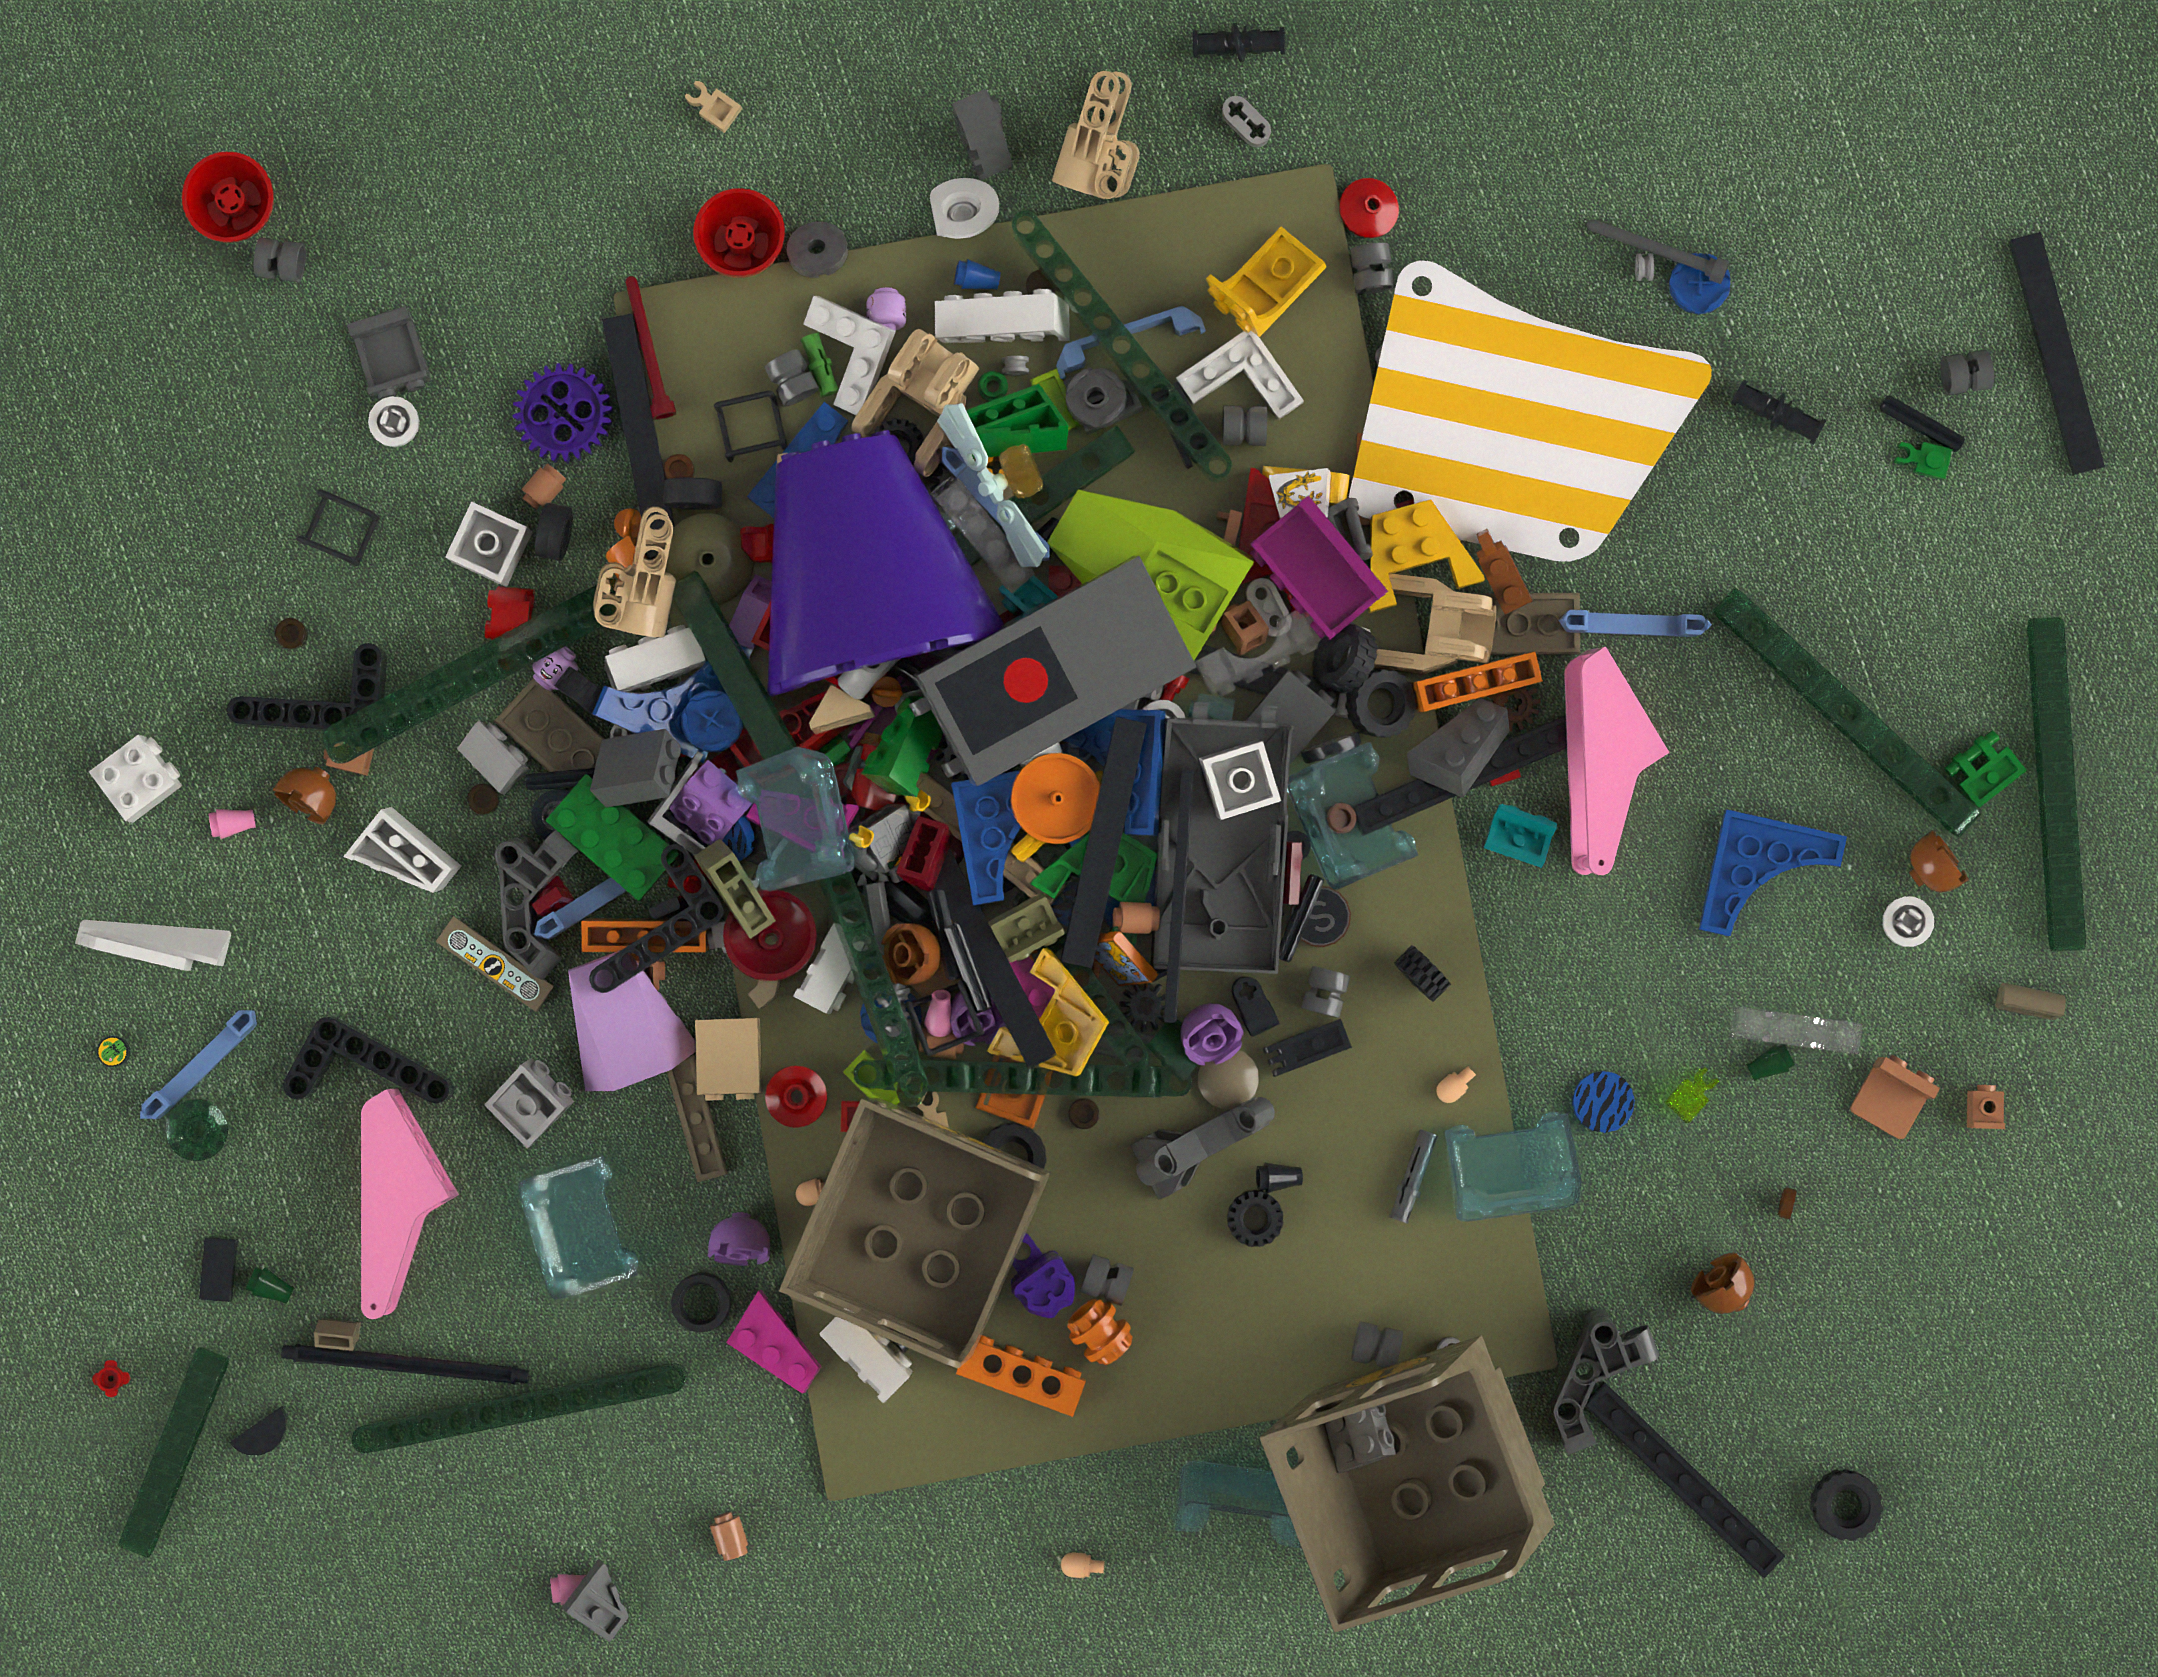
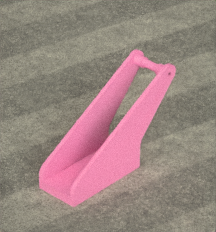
M1601 647L1589 649L1572 659L1567 664L1564 672L1571 863L1574 871L1581 875H1588L1590 873L1605 875L1611 871L1636 779L1643 769L1669 753L1608 649Z
M398 1088L386 1089L372 1097L364 1104L361 1111V1310L369 1319H378L383 1315L392 1313L396 1309L426 1216L432 1210L459 1195Z

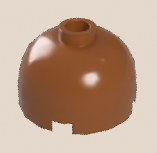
M306 767L293 768L286 772L273 788V791H276L274 795L295 813H298V810L305 814L310 813L311 815L307 820L320 825H324L332 814L337 796L334 786L328 781L330 775L319 767H314L313 770Z
M1934 830L1916 842L1910 855L1913 869L1909 873L1919 887L1925 884L1932 891L1942 893L1952 891L1969 880L1965 870L1960 872L1956 867L1959 862L1944 840L1939 835L1936 836Z
M915 923L896 924L889 928L883 936L881 945H885L884 955H880V963L884 974L891 982L902 985L921 984L930 979L939 968L941 947L937 937L928 928Z
M1737 1253L1724 1254L1714 1259L1710 1264L1715 1267L1709 1273L1704 1275L1701 1270L1692 1283L1691 1292L1707 1310L1718 1314H1727L1734 1311L1739 1312L1749 1304V1299L1753 1294L1755 1286L1754 1275L1746 1261L1741 1256L1739 1257Z

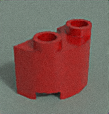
M498 586L496 590H489L487 606L492 608L491 620H486L485 638L491 639L494 647L530 649L531 617L534 610L535 589Z

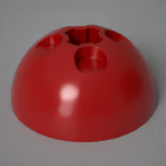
M226 151L214 153L203 158L190 170L182 189V205L188 221L199 233L218 242L233 243L254 236L265 226L273 210L274 192L269 176L258 162L247 155Z
M735 188L714 195L701 207L695 219L693 237L699 255L710 268L728 277L745 278L763 272L774 263L783 247L785 227L780 211L769 198L754 190Z

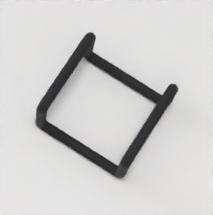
M772 390L714 403L726 450L725 457L728 462H733V456L776 446H781L783 450L787 448L777 399ZM769 396L780 440L732 450L721 407Z
M318 489L317 494L322 499L306 536L299 535L296 537V540L303 545L311 546L349 562L353 566H358L377 525L379 516L365 507ZM328 499L372 518L355 559L311 540Z
M962 980L942 990L951 993L960 989L976 1031L933 1049H929L914 1011V1007L931 1001L932 994L912 1002H906V1008L923 1051L927 1056H932L984 1034L965 983Z

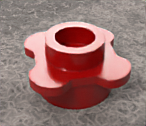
M108 1360L105 1362L104 1368L93 1375L92 1381L102 1391H105L107 1397H115L118 1394V1389L123 1384L129 1383L130 1375L128 1372H123L115 1360ZM109 1376L114 1377L112 1382L109 1381Z

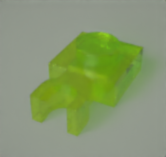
M1706 1067L1701 1068L1696 1073L1694 1083L1688 1079L1683 1080L1664 1101L1685 1123H1690L1709 1102V1099L1703 1093L1714 1088L1719 1082L1717 1078H1714L1709 1084L1704 1083L1703 1075L1708 1071Z

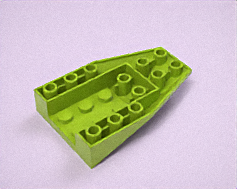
M1080 489L1077 490L1047 541L1051 549L1082 584L1130 559L1132 556H1140L1193 660L1196 659L1254 563V558L1175 510Z

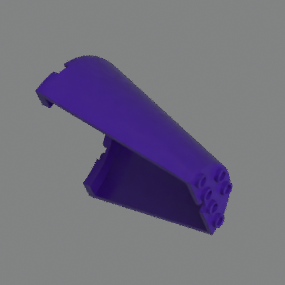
M889 430L880 431L872 434V437L861 438L860 433L850 434L842 437V442L832 445L830 440L820 441L812 444L810 451L800 454L799 452H791L781 456L782 461L776 465L767 685L769 696L798 690L806 686L807 683L820 681L840 673L944 648L976 643L1001 629L1000 626L1004 622L898 438L895 435H890Z

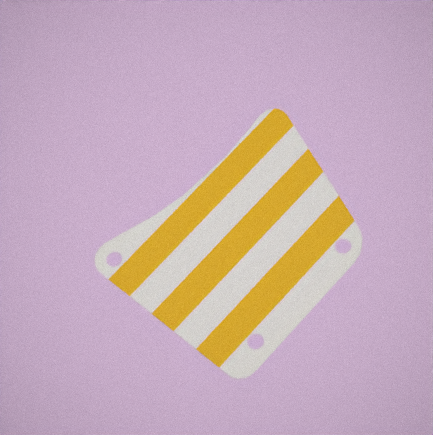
M1430 261L1410 263L1404 267L1397 279L1349 498L1357 499L1359 505L1357 512L1360 516L1371 519L1372 515L1397 509L1394 504L1395 495L1402 490L1408 491L1414 497V504L1432 500L1459 540L1480 544L1476 534L1488 529L1494 543L1502 540L1509 551L1553 561L1570 562L1581 559L1597 550L1610 533L1708 386L1712 373L1711 366L1702 356L1691 352L1617 342L1539 319L1497 300L1436 263ZM1425 276L1431 280L1432 290L1428 295L1418 296L1413 292L1412 282L1416 277ZM1573 528L1579 533V542L1575 547L1566 548L1560 543L1559 534L1563 529Z

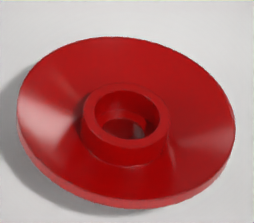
M1362 178L1352 182L1344 190L1340 198L1339 211L1342 221L1352 233L1363 238H1378L1389 232L1395 225L1399 214V205L1396 195L1384 182L1374 178ZM1368 201L1375 202L1377 205L1376 210L1369 208Z
M789 1066L778 1071L770 1079L765 1092V1102L769 1113L777 1122L787 1127L800 1128L812 1124L822 1115L827 1103V1090L823 1080L815 1071L804 1066ZM796 1090L803 1094V1099L798 1103L794 1102L791 1098L792 1093Z

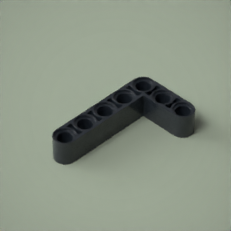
M364 643L358 646L353 659L350 703L239 696L231 699L226 708L227 715L234 723L249 727L373 734L380 729L383 722L387 655L384 650L371 643ZM372 650L376 651L377 661L371 666H366L364 663L365 654ZM367 681H373L375 684L373 694L367 697L363 696L361 690L363 684ZM247 703L250 707V713L246 718L240 719L237 714L240 705ZM278 705L281 711L280 717L275 721H270L268 711L271 707ZM308 707L311 710V718L306 723H301L298 718L301 709ZM339 709L342 713V719L338 724L331 725L329 715L333 710ZM370 711L373 717L372 723L367 727H362L359 718L362 713Z
M679 844L667 846L661 854V861L689 904V907L596 966L589 976V982L595 991L600 993L613 991L722 919L724 914L722 903L683 846ZM673 850H679L684 854V862L679 867H672L667 863V855ZM690 876H696L701 880V888L696 893H688L684 889V881ZM707 902L715 903L719 909L718 915L711 920H707L701 915V907ZM687 919L691 922L692 931L688 936L680 937L676 934L674 926L678 920ZM654 936H661L666 942L664 951L659 954L652 953L648 948V942ZM628 953H634L639 958V965L633 971L626 970L622 965V959ZM601 970H608L613 976L612 984L607 988H601L596 983V975Z
M323 1017L315 1023L283 1083L284 1091L290 1098L306 1099L311 1097L320 1085L336 1053H339L428 1102L443 1103L450 1100L454 1094V1084L447 1076L336 1017ZM329 1022L333 1023L337 1029L335 1037L331 1040L327 1039L323 1032L324 1026ZM355 1037H359L364 1043L363 1050L359 1054H355L350 1048L351 1041ZM313 1050H318L322 1056L321 1063L316 1067L312 1066L309 1062V1054ZM383 1051L387 1052L391 1057L390 1065L385 1069L381 1068L377 1063L378 1055ZM409 1066H413L418 1072L417 1080L412 1084L407 1082L404 1077V1072ZM298 1077L304 1078L307 1083V1088L302 1094L297 1093L294 1089V1082ZM437 1080L441 1081L445 1086L444 1095L440 1098H436L431 1092L432 1084Z

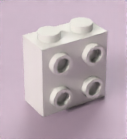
M137 735L89 771L123 819L128 822H135L182 786L177 779L180 777V773L171 762H164L159 755L162 750L152 737L147 739L144 736Z

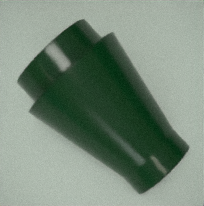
M1785 1043L1779 1046L1773 1045L1754 1061L1746 1065L1754 1081L1760 1078L1790 1072L1789 1068L1795 1066V1063Z
M256 1267L245 1290L252 1292V1296L287 1304L295 1287L283 1281L267 1268L260 1269Z

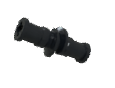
M1233 23L1231 32L1198 33V30H1193L1194 58H1199V55L1218 54V56L1236 53L1239 61L1244 62L1247 53L1280 52L1281 55L1286 53L1285 27H1280V30L1261 31L1260 29H1253L1248 31L1246 25L1243 31L1240 32L1237 23Z
M1742 381L1731 402L1732 405L1739 404L1753 411L1754 414L1771 420V431H1774L1781 425L1786 430L1811 440L1810 444H1815L1827 420L1822 418L1820 421L1804 413L1803 410L1792 407L1793 400L1786 404V393L1784 392L1776 399L1767 392H1762L1747 385L1748 381Z

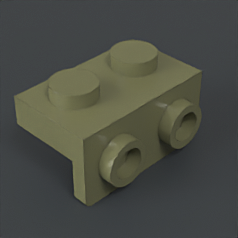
M1043 892L988 921L1009 962L1023 960L1032 951L1055 943L1060 936L1065 934Z

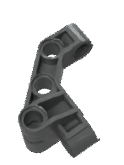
M557 830L552 832L540 846L528 836H515L498 845L494 854L495 861L499 865L504 946L531 974L540 980H544L564 957H561L546 939L534 936L537 919L536 911L532 904L535 902V898L561 871L568 860L578 852L577 848ZM513 847L517 850L518 857L513 853ZM513 888H519L523 892L524 900L522 903H518L512 898ZM516 931L525 934L527 939L525 946L516 943L514 938Z
M1254 1097L1186 1133L1159 1129L1130 1144V1147L1138 1160L1136 1168L1139 1179L1145 1185L1152 1187L1158 1200L1175 1193L1190 1184L1202 1160L1270 1125L1269 1123L1275 1116L1273 1105L1266 1098Z
M1592 1309L1584 1316V1326L1550 1402L1552 1414L1559 1428L1557 1430L1567 1455L1597 1444L1587 1418L1583 1414L1595 1383L1634 1367L1650 1363L1660 1356L1649 1326L1636 1327L1619 1335L1612 1319L1603 1309ZM1606 1326L1602 1331L1596 1332L1598 1327ZM1582 1362L1591 1364L1588 1373L1580 1375L1575 1372L1578 1364ZM1564 1402H1570L1574 1405L1572 1411L1568 1414H1560L1558 1412V1407Z

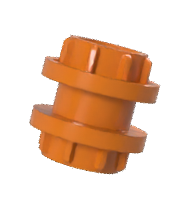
M1091 1299L1079 1307L1068 1320L1067 1327L1071 1331L1069 1338L1075 1345L1085 1342L1087 1348L1084 1351V1356L1089 1362L1097 1361L1099 1364L1109 1365L1121 1357L1132 1344L1133 1337L1129 1333L1131 1326L1125 1319L1115 1322L1113 1316L1116 1308L1111 1302L1103 1303L1102 1300Z

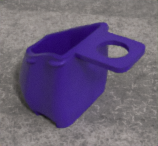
M1026 1233L1022 1242L1029 1245L1031 1253L1025 1260L1015 1258L1013 1267L1018 1273L1011 1280V1292L1019 1299L1029 1313L1044 1318H1054L1059 1310L1073 1304L1075 1296L1074 1277L1068 1271L1062 1257L1056 1251L1052 1250L1042 1254L1029 1234Z

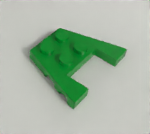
M1122 832L1108 895L1119 902L1145 903L1157 853ZM1089 833L1034 877L1029 884L1055 899L1071 872L1080 876ZM1112 926L1109 932L1118 931V926ZM1122 933L1135 946L1137 934Z

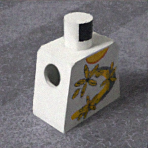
M1328 468L1269 475L1280 519L1308 495L1328 518L1331 473Z

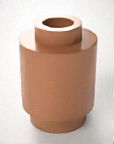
M547 463L543 469L540 467L521 489L526 493L523 499L536 510L539 506L544 508L545 504L551 503L563 489L562 484L566 478Z
M1120 902L1119 908H1114L1113 926H1118V931L1121 933L1150 934L1151 931H1158L1160 922L1158 906H1152L1151 903Z
M922 1028L929 1049L957 1039L952 1030L947 1036L936 1037L931 1035L927 1028ZM919 1042V1052L924 1053L921 1043ZM959 1044L929 1057L956 1060L957 1054L963 1055L965 1044Z
M726 1512L714 1517L715 1523L710 1525V1529L718 1553L722 1554L724 1561L747 1554L746 1546L748 1541L739 1515L733 1516L732 1512Z

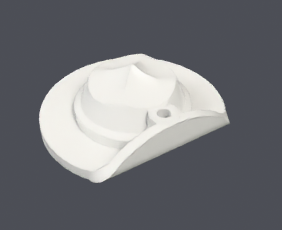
M952 179L938 185L930 193L937 236L955 239L975 236L988 229L994 223L999 213V199L996 192L990 185L977 179Z

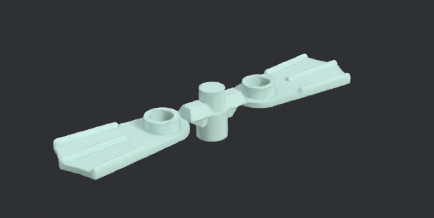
M963 403L945 405L937 422L955 449L961 454L966 465L974 471H980L977 475L982 483L979 484L978 491L982 496L989 495L995 505L998 504L997 519L1007 535L1006 538L1020 567L1040 566L1043 557L1047 553V549L1017 505L1010 500L1004 499L1003 490L1008 486L1007 478L1001 473L994 475L988 471L986 467L988 464L987 453Z

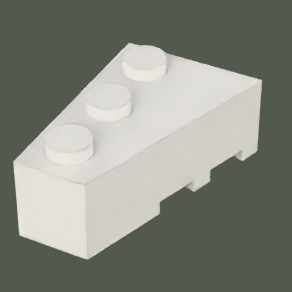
M679 625L667 631L668 635H665L663 638L647 636L638 640L639 645L627 648L626 645H621L609 650L610 655L605 656L604 668L611 687L624 692H630L639 688L644 691L651 688L653 683L665 679L671 680L701 668L706 660L694 627L685 628V625Z
M392 807L381 809L344 855L347 859L356 860L370 866L372 869L383 871L397 877V879L432 893L443 890L461 868L458 862Z
M838 914L820 947L815 961L808 968L800 989L797 988L793 997L826 1014H831L833 1009L839 1011L846 998V995L842 992L847 982L853 984L861 967L857 966L861 955L867 957L873 946L870 930Z
M835 1317L819 1333L843 1361L848 1362L858 1373L857 1376L864 1383L867 1382L879 1394L877 1397L882 1403L913 1372L909 1368L912 1362L900 1350L895 1353L887 1345L890 1342L889 1339L839 1317Z

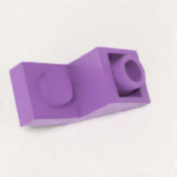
M759 575L754 576L741 597L725 638L752 650L755 648L756 645L751 641L771 601L772 581Z

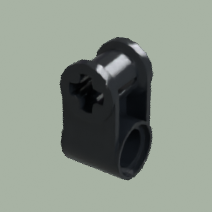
M1244 976L1234 981L1231 989L1232 996L1251 1038L1280 1024L1272 1005L1256 979ZM1244 982L1246 985H1253L1254 990L1250 992L1251 997L1249 999L1246 996L1239 995V991L1243 989L1241 984Z

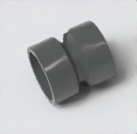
M260 237L254 253L255 276L274 279L279 275L283 281L301 282L306 263L304 243L285 241L281 245L278 239Z
M1369 243L1353 247L1350 250L1352 267L1358 271L1354 274L1355 293H1379L1395 287L1393 270L1388 268V264L1392 261L1390 244Z
M1986 349L1969 352L1965 358L1961 354L1942 357L1940 365L1943 388L1948 396L1966 393L1968 388H1971L1974 392L1993 388V363Z
M799 350L784 353L764 367L771 382L779 385L776 392L784 407L794 405L810 397L819 389L811 372L804 371L807 365Z
M1224 405L1223 446H1240L1243 440H1246L1252 446H1266L1267 406L1249 407L1247 412H1244L1241 406Z
M1312 966L1308 980L1311 990L1305 991L1301 1008L1340 1018L1344 1003L1340 997L1341 994L1347 992L1351 976ZM1321 990L1331 992L1328 1000L1320 998Z
M1093 1254L1080 1292L1093 1297H1098L1102 1294L1105 1301L1122 1306L1134 1268L1121 1263H1116L1114 1266L1110 1265L1109 1259Z
M1360 1321L1353 1343L1351 1360L1364 1364L1375 1360L1377 1366L1382 1368L1397 1363L1402 1345L1403 1331L1388 1327L1379 1331L1377 1325Z

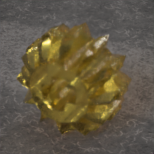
M1025 444L1014 445L1000 453V463L1012 493L1017 498L1030 497L1043 489L1041 473L1028 446Z

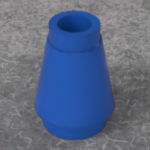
M969 259L966 262L959 260L954 285L961 286V289L997 290L1001 272Z

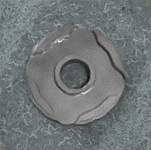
M811 222L800 226L792 233L787 242V256L792 268L800 275L810 278H819L818 275L823 274L828 276L843 266L848 256L847 241L843 232L835 225L826 222ZM816 246L825 248L822 253H810V250Z
M1084 369L1072 378L1066 390L1065 399L1068 412L1077 423L1084 427L1094 429L1108 427L1116 422L1125 411L1127 396L1124 383L1117 374L1108 369ZM1094 391H1100L1105 395V398L1100 404H1091L1087 400L1089 394Z

